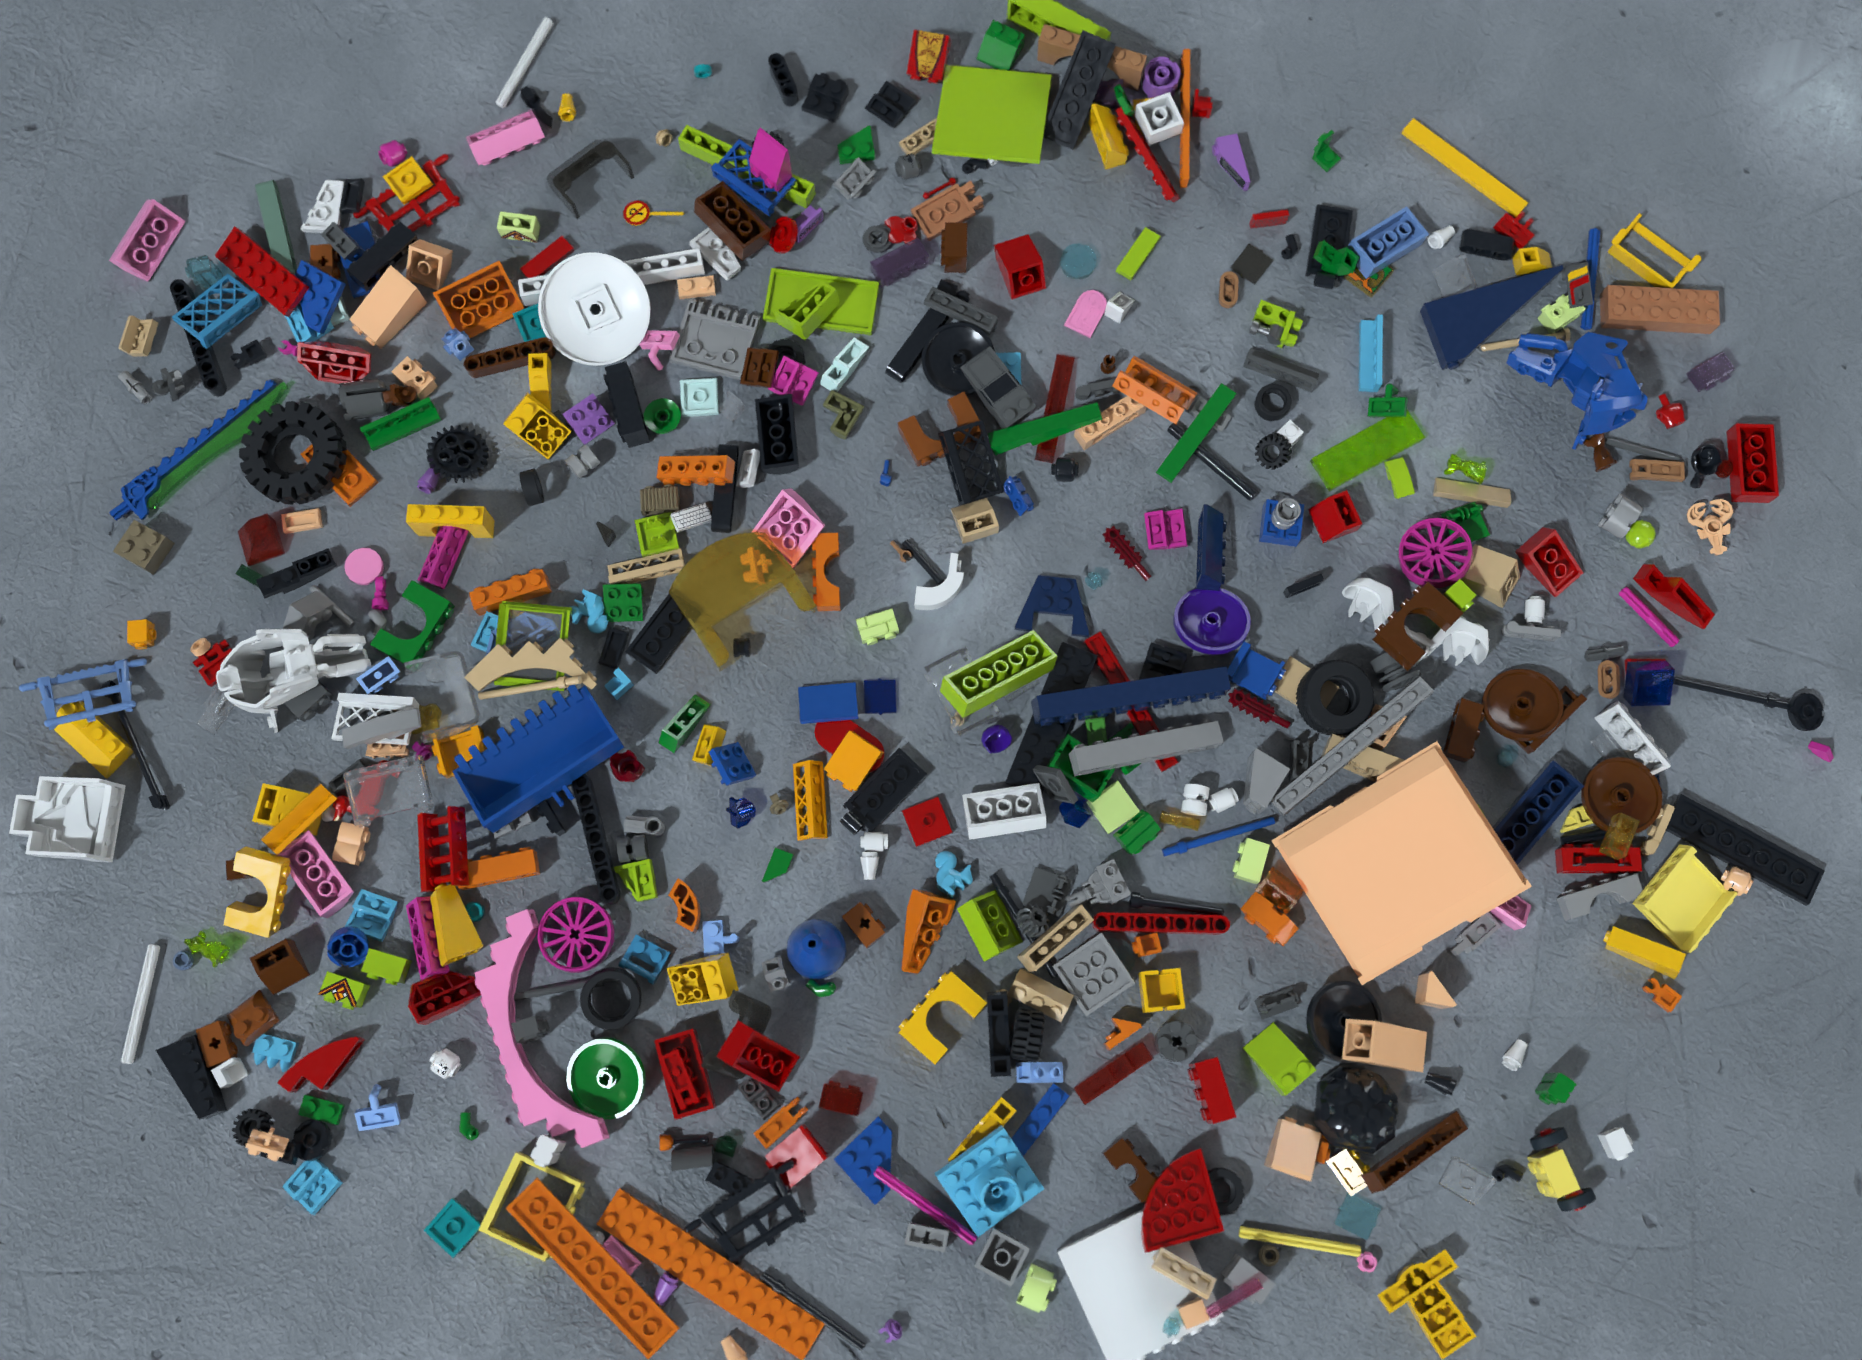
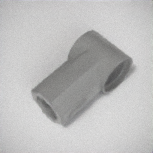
M627 815L624 821V832L659 837L665 832V825L657 817ZM657 822L659 824L658 829L651 831V825Z

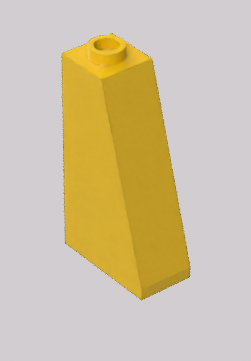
M446 883L437 886L430 899L440 964L445 966L478 953L483 944L456 887L451 884L446 885Z
M1614 926L1611 931L1607 930L1603 940L1607 943L1606 949L1673 979L1679 974L1686 953Z

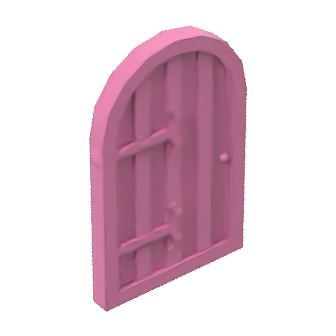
M1095 290L1082 293L1077 299L1064 326L1091 338L1105 313L1107 303L1104 295Z

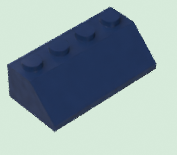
M1207 504L1203 505L1198 519L1196 589L1219 591L1221 584L1225 582V573H1222V567L1225 566L1226 557L1222 555V551L1226 547V538H1223V532H1226L1227 523L1223 521V513Z

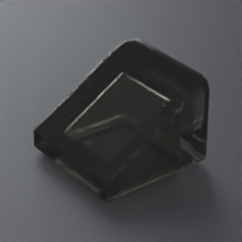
M597 522L596 525L607 547H609L616 538V535L612 529L601 522Z

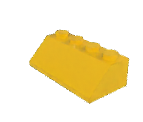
M78 701L64 704L58 710L57 717L86 711L84 702ZM95 716L96 721L93 722L82 719L57 725L54 730L106 779L133 754L131 746L99 716Z

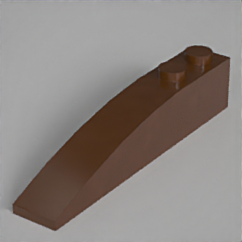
M1455 1111L1393 1151L1361 1174V1177L1371 1193L1386 1190L1468 1128L1458 1112Z

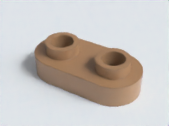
M1228 271L1223 273L1219 281V303L1224 308L1234 307L1238 300L1239 279L1234 272ZM1226 281L1231 282V285H1227ZM1225 298H1229L1231 301L1227 302Z
M1605 660L1598 666V691L1602 697L1607 699H1613L1620 693L1619 666L1610 660Z

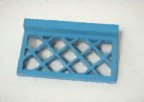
M227 274L173 315L172 319L200 340L201 345L207 349L261 307L262 302L259 293L255 290L250 291L231 275ZM229 281L234 285V287L223 288V285H225ZM223 293H233V299H223ZM237 293L247 294L243 299H236ZM220 294V299H209V296ZM199 304H206V310H195V307ZM209 304H219V310H209ZM223 304H233L230 309H223ZM184 315H192L191 321H182L181 318ZM195 315H205V321H195ZM209 315H219L216 320H209ZM195 326H205L199 333L195 331Z

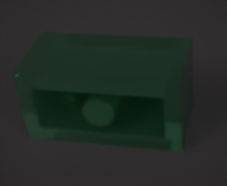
M243 564L235 573L258 588L256 579L264 577Z

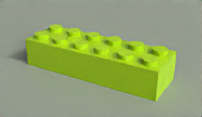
M1008 0L1007 19L1039 37L1044 24L1078 35H1081L1084 30L1110 41L1111 32L1107 28L1093 23L1089 18L1082 17L1076 11L1064 7L1058 1Z
M1032 630L944 676L940 692L958 713L965 718L1052 671L1057 655Z

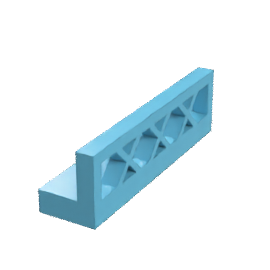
M1377 314L1374 321L1361 320L1359 323V391L1378 392L1382 385L1383 315Z

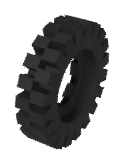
M295 401L285 402V408L280 403L271 406V414L264 410L257 415L261 420L259 424L253 420L247 428L252 431L251 435L243 434L241 443L246 448H239V458L244 461L240 463L242 472L246 474L245 478L255 489L275 502L279 503L281 501L283 504L293 505L294 501H296L298 504H304L309 502V496L316 500L323 496L321 492L323 487L329 491L335 485L330 481L332 477L339 479L343 472L339 465H345L347 456L342 452L347 450L346 441L341 438L344 435L341 429L325 412L316 406L313 407L309 403L300 402L299 405ZM298 434L307 437L313 445V457L308 465L298 472L289 473L282 471L276 465L274 458L277 445L290 435Z

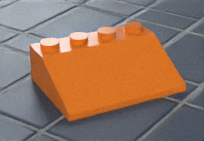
M500 261L433 292L451 328H457L460 332L464 331L469 338L513 318L512 313L525 309Z

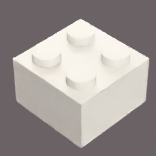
M1170 92L1136 104L1134 116L1148 146L1181 134L1184 122Z

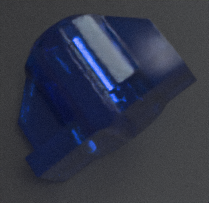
M733 797L729 798L730 807L726 808V811L730 813L731 825L737 829L748 825L750 820L756 815L754 804L744 797L737 800Z

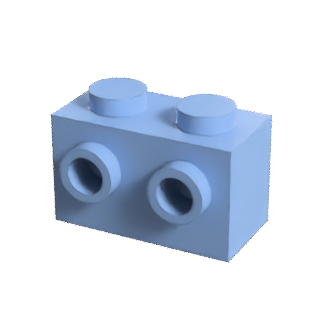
M388 656L357 677L356 680L367 694L372 692L374 695L383 689L381 686L386 681L392 683L399 678L398 673L400 670Z

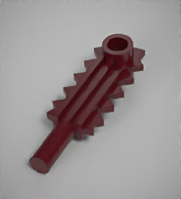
M1114 525L1111 528H1106V532L1102 535L1105 537V542L1110 543L1109 548H1115L1114 554H1120L1119 560H1125L1124 565H1127L1128 569L1134 567L1145 581L1152 576L1140 563L1142 556H1139L1140 552H1134L1135 546H1129L1130 541L1124 540L1125 535H1120V529H1116Z
M1234 688L1233 693H1228L1230 697L1228 702L1232 703V707L1238 706L1239 711H1246V715L1252 713L1253 719L1259 717L1260 722L1264 721L1265 724L1271 720L1286 729L1290 726L1291 722L1274 714V707H1270V704L1264 705L1263 700L1257 702V698H1250L1249 693L1244 695L1243 689L1238 691Z

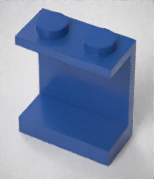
M1245 641L1227 669L1230 682L1265 700L1269 695L1273 696L1277 688L1275 685L1277 680H1282L1287 670L1284 669V661L1278 664L1251 650V644Z

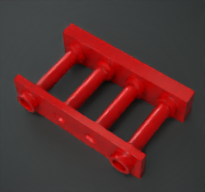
M448 806V815L438 817V814L431 813L417 814L421 892H434L437 886L447 882H451L453 886H469L465 807ZM448 823L449 834L439 837L438 825ZM449 842L450 854L440 856L439 845ZM450 862L451 874L441 876L440 864Z

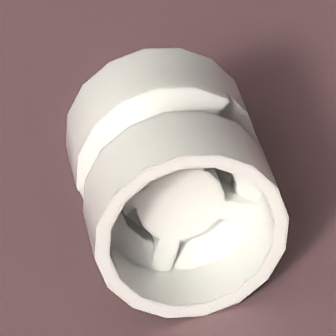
M1185 784L1183 796L1186 799L1182 801L1181 812L1194 816H1206L1207 804L1205 801L1208 800L1210 788L1198 784Z

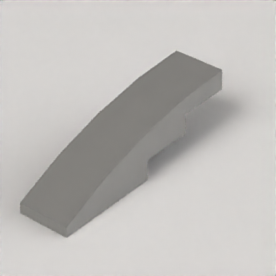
M418 708L395 712L342 730L343 746L346 749H351L363 743L370 745L384 738L391 740L422 727L420 711Z

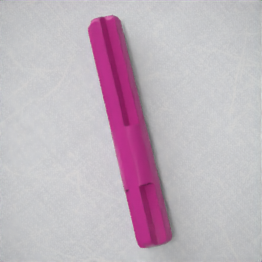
M1624 587L1619 592V595L1670 647H1674L1680 641L1628 587Z

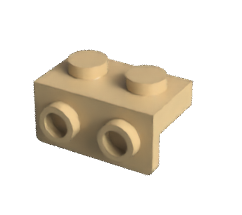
M129 315L119 349L133 357L148 356L157 332L158 322L153 319L140 320L133 315Z

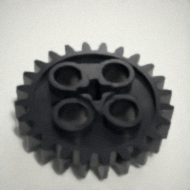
M451 425L449 431L443 428V434L437 431V438L431 437L433 443H428L429 449L426 450L428 455L427 461L430 462L429 466L430 469H433L434 474L439 473L440 479L446 476L447 482L454 478L455 483H457L458 479L461 478L464 483L466 477L472 480L473 474L479 476L478 470L484 471L483 465L488 464L489 450L488 446H486V440L482 439L481 434L476 435L475 429L469 432L468 426L461 430V426L458 425L457 429L454 430V427ZM468 447L474 448L472 450H466ZM449 458V460L443 461L442 459ZM462 463H467L466 466H460Z

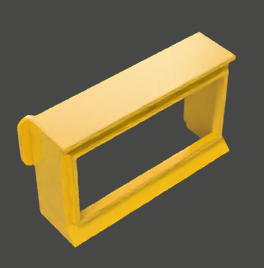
M1639 213L1626 229L1623 228L1616 234L1611 241L1613 245L1607 252L1652 286L1657 288H1674L1687 271L1691 272L1701 261V256L1695 255L1691 260L1640 224L1638 220L1642 214ZM1631 230H1634L1683 266L1672 282L1666 280L1619 245Z

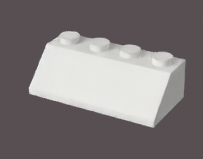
M1039 783L962 795L969 840L1046 828V813Z

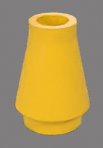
M564 93L562 94L558 114L563 121L567 122L574 119L576 110L572 95Z

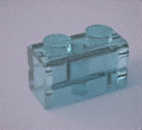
M207 255L199 256L198 259L190 258L186 261L187 267H185L187 277L192 278L195 286H199L204 292L223 278L221 270Z

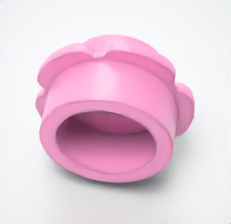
M1366 1251L1357 1257L1358 1268L1361 1271L1370 1273L1375 1270L1377 1259L1371 1252Z

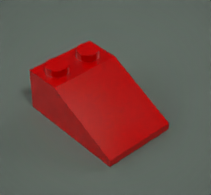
M1542 527L1515 551L1523 565L1554 597H1557L1583 574V571L1556 529Z

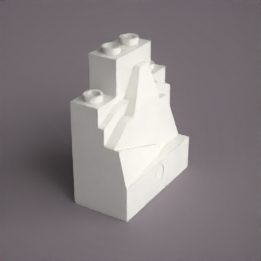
M40 776L36 796L16 795L9 834L28 837L25 853L27 855L82 859L92 862H113L126 785L98 778Z

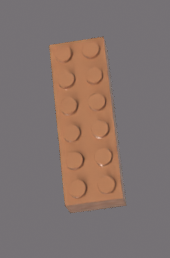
M1607 285L1600 294L1601 328L1711 334L1720 326L1719 291Z

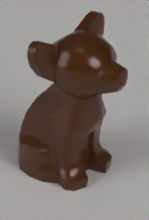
M1604 433L1592 435L1590 439H1586L1583 443L1587 447L1594 448L1595 472L1606 470L1618 463L1617 460L1612 458L1610 450L1605 446L1606 439Z

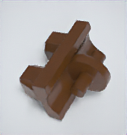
M392 384L389 385L390 390L382 392L384 402L386 404L392 403L395 407L412 405L410 402L415 401L417 398V391L411 386L402 387Z

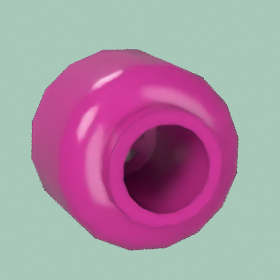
M392 140L380 146L378 155L384 165L387 164L389 167H393L406 160L405 154H407V150L404 144Z

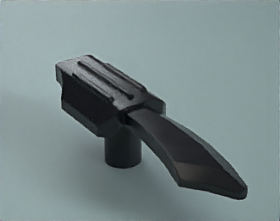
M528 86L520 89L521 98L526 106L534 109L540 120L552 128L553 118L540 107L541 99L535 90Z

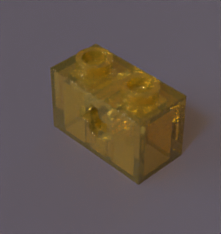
M1623 813L1612 816L1599 852L1616 860L1626 857L1640 821Z

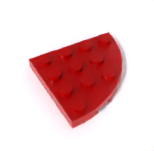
M1201 1148L1190 1151L1174 1160L1162 1171L1152 1185L1145 1201L1141 1222L1144 1253L1224 1231Z

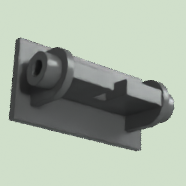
M1292 987L1254 1001L1261 1020L1299 1007L1297 1003L1299 1000L1298 996L1293 992Z

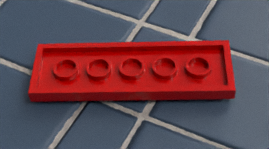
M235 226L215 254L216 258L287 317L292 314L309 289L303 281Z

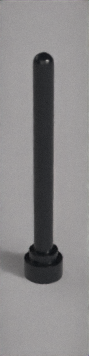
M1131 892L1130 896L1131 908H1139L1145 905L1211 915H1223L1225 912L1223 908L1145 898L1144 895H1140L1138 892Z

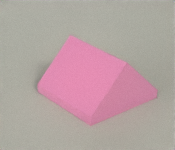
M1515 896L1489 912L1513 930H1518L1526 926L1531 905L1519 896Z

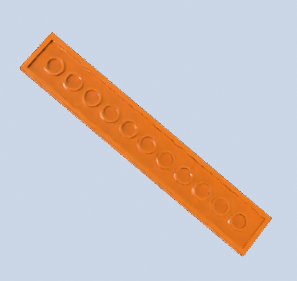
M621 1188L618 1189L596 1224L800 1360H804L825 1325L781 1293L777 1294L772 1290L773 1288L735 1263L730 1262L726 1257L691 1234L686 1233L685 1230Z

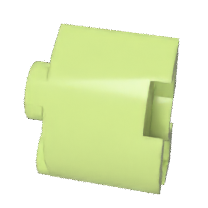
M1031 1263L1016 1303L1038 1313L1041 1310L1045 1312L1049 1303L1046 1297L1049 1291L1053 1292L1057 1282L1053 1278L1054 1273Z

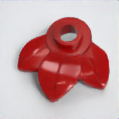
M892 216L885 220L884 223L891 229L888 236L890 242L897 244L904 241L907 246L915 243L917 239L915 232L918 225L913 217L902 219L898 216Z

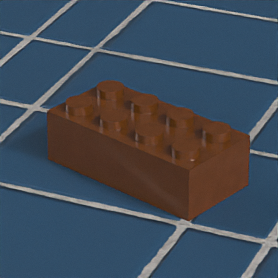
M723 181L695 199L694 213L741 261L769 243L771 229Z

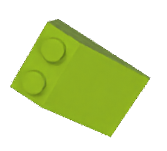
M1271 1023L1243 1047L1244 1051L1281 1096L1288 1095L1316 1071L1305 1055L1274 1023Z

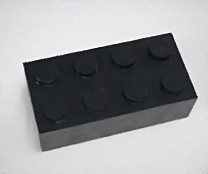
M627 362L605 367L606 374H603L609 390L608 395L613 405L612 410L618 423L617 429L622 442H626L629 448L650 443L633 376Z

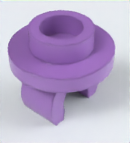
M889 1319L879 1331L880 1334L886 1331L890 1336L886 1343L902 1337V1327L899 1322L893 1319Z

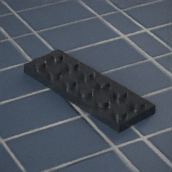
M1084 30L1082 31L1045 122L1044 138L1074 150L1091 109V104H1093L1117 44Z

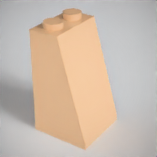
M389 266L349 320L354 325L352 329L357 334H364L366 336L365 340L371 346L376 345L382 349L427 302L415 285L394 267Z
M1346 1019L1342 1060L1405 1071L1423 1072L1427 1032L1378 1021Z

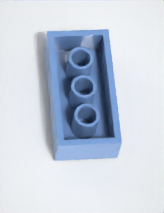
M1406 206L1351 240L1347 248L1359 256L1356 267L1367 279L1421 246L1429 233Z

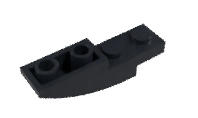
M329 548L292 562L290 567L256 579V582L265 599L280 592L286 594L317 579L334 568L336 563Z

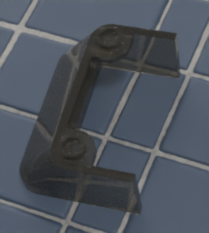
M600 139L593 141L547 176L549 187L576 219L580 218L576 206L565 192L572 186V181L602 159L613 158L631 179L634 178L630 163L609 141Z

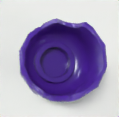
M997 724L986 728L982 733L981 741L989 753H999L1010 746L1012 737L1006 727Z

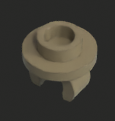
M777 793L770 796L773 803L770 806V812L777 815L783 814L787 810L788 802L780 800Z

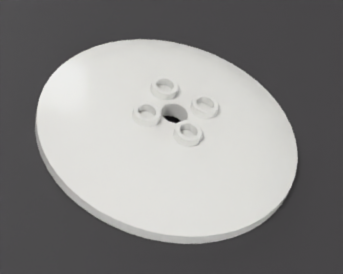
M603 253L577 254L559 263L545 279L538 302L539 319L546 337L552 341L553 346L561 354L575 362L586 365H607L627 357L639 346L645 337L650 322V300L646 287L638 274L625 262ZM593 304H598L601 308L600 313L597 315L591 312Z

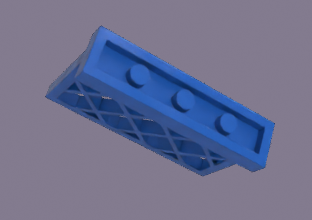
M739 139L718 164L715 162L711 167L713 176L720 182L723 181L730 189L770 217L774 212L775 206L796 183V179L792 177L789 180L790 182L777 192V197L773 201L768 199L766 193L775 192L776 190L774 188H766L764 180L760 177L751 178L749 163L751 154L749 153L752 152L753 148ZM741 146L746 150L747 155L736 156V151ZM747 159L748 167L737 168V160ZM728 161H734L735 168L727 169L724 165ZM748 171L749 178H739L738 172ZM763 181V189H754L752 187V182Z

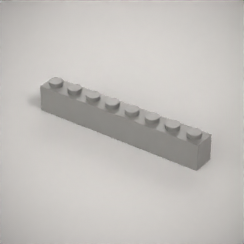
M1204 720L1199 722L1198 725L1188 723L1178 729H1175L1173 726L1165 728L1162 732L1152 730L1142 736L1136 733L1128 736L1126 739L1116 737L1111 739L1110 742L1104 743L1103 740L1093 742L1090 746H1085V744L1076 745L1069 753V758L1074 776L1215 749L1221 746L1224 740L1218 721L1210 722V720Z

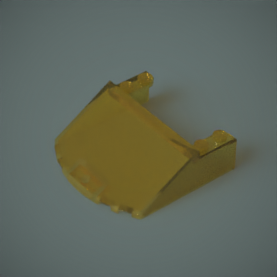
M763 532L737 534L707 546L690 559L681 569L669 590V594L719 671L723 670L722 665L726 664L729 659L727 649L713 629V626L780 584H783L801 611L807 612L811 610L812 613H815L817 610L816 604L797 577L794 569L768 535Z

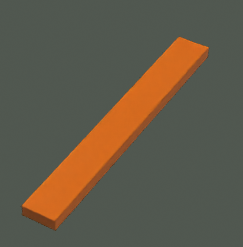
M1184 49L1181 56L1180 115L1184 125L1180 134V188H1187L1189 182L1190 49Z

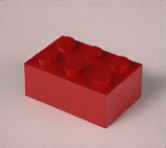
M1218 1057L1189 1064L1190 1069H1187L1190 1080H1194L1196 1086L1194 1094L1196 1100L1201 1102L1200 1114L1203 1121L1206 1120L1207 1124H1216L1236 1118Z

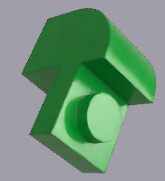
M1323 240L1318 243L1313 258L1322 264L1321 269L1325 272L1335 275H1347L1354 272L1359 256L1347 247L1336 250Z

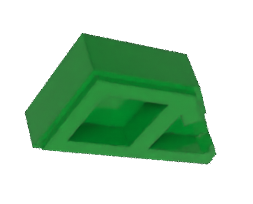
M1118 84L1114 87L1116 98L1125 115L1131 117L1135 114V110L1122 86Z

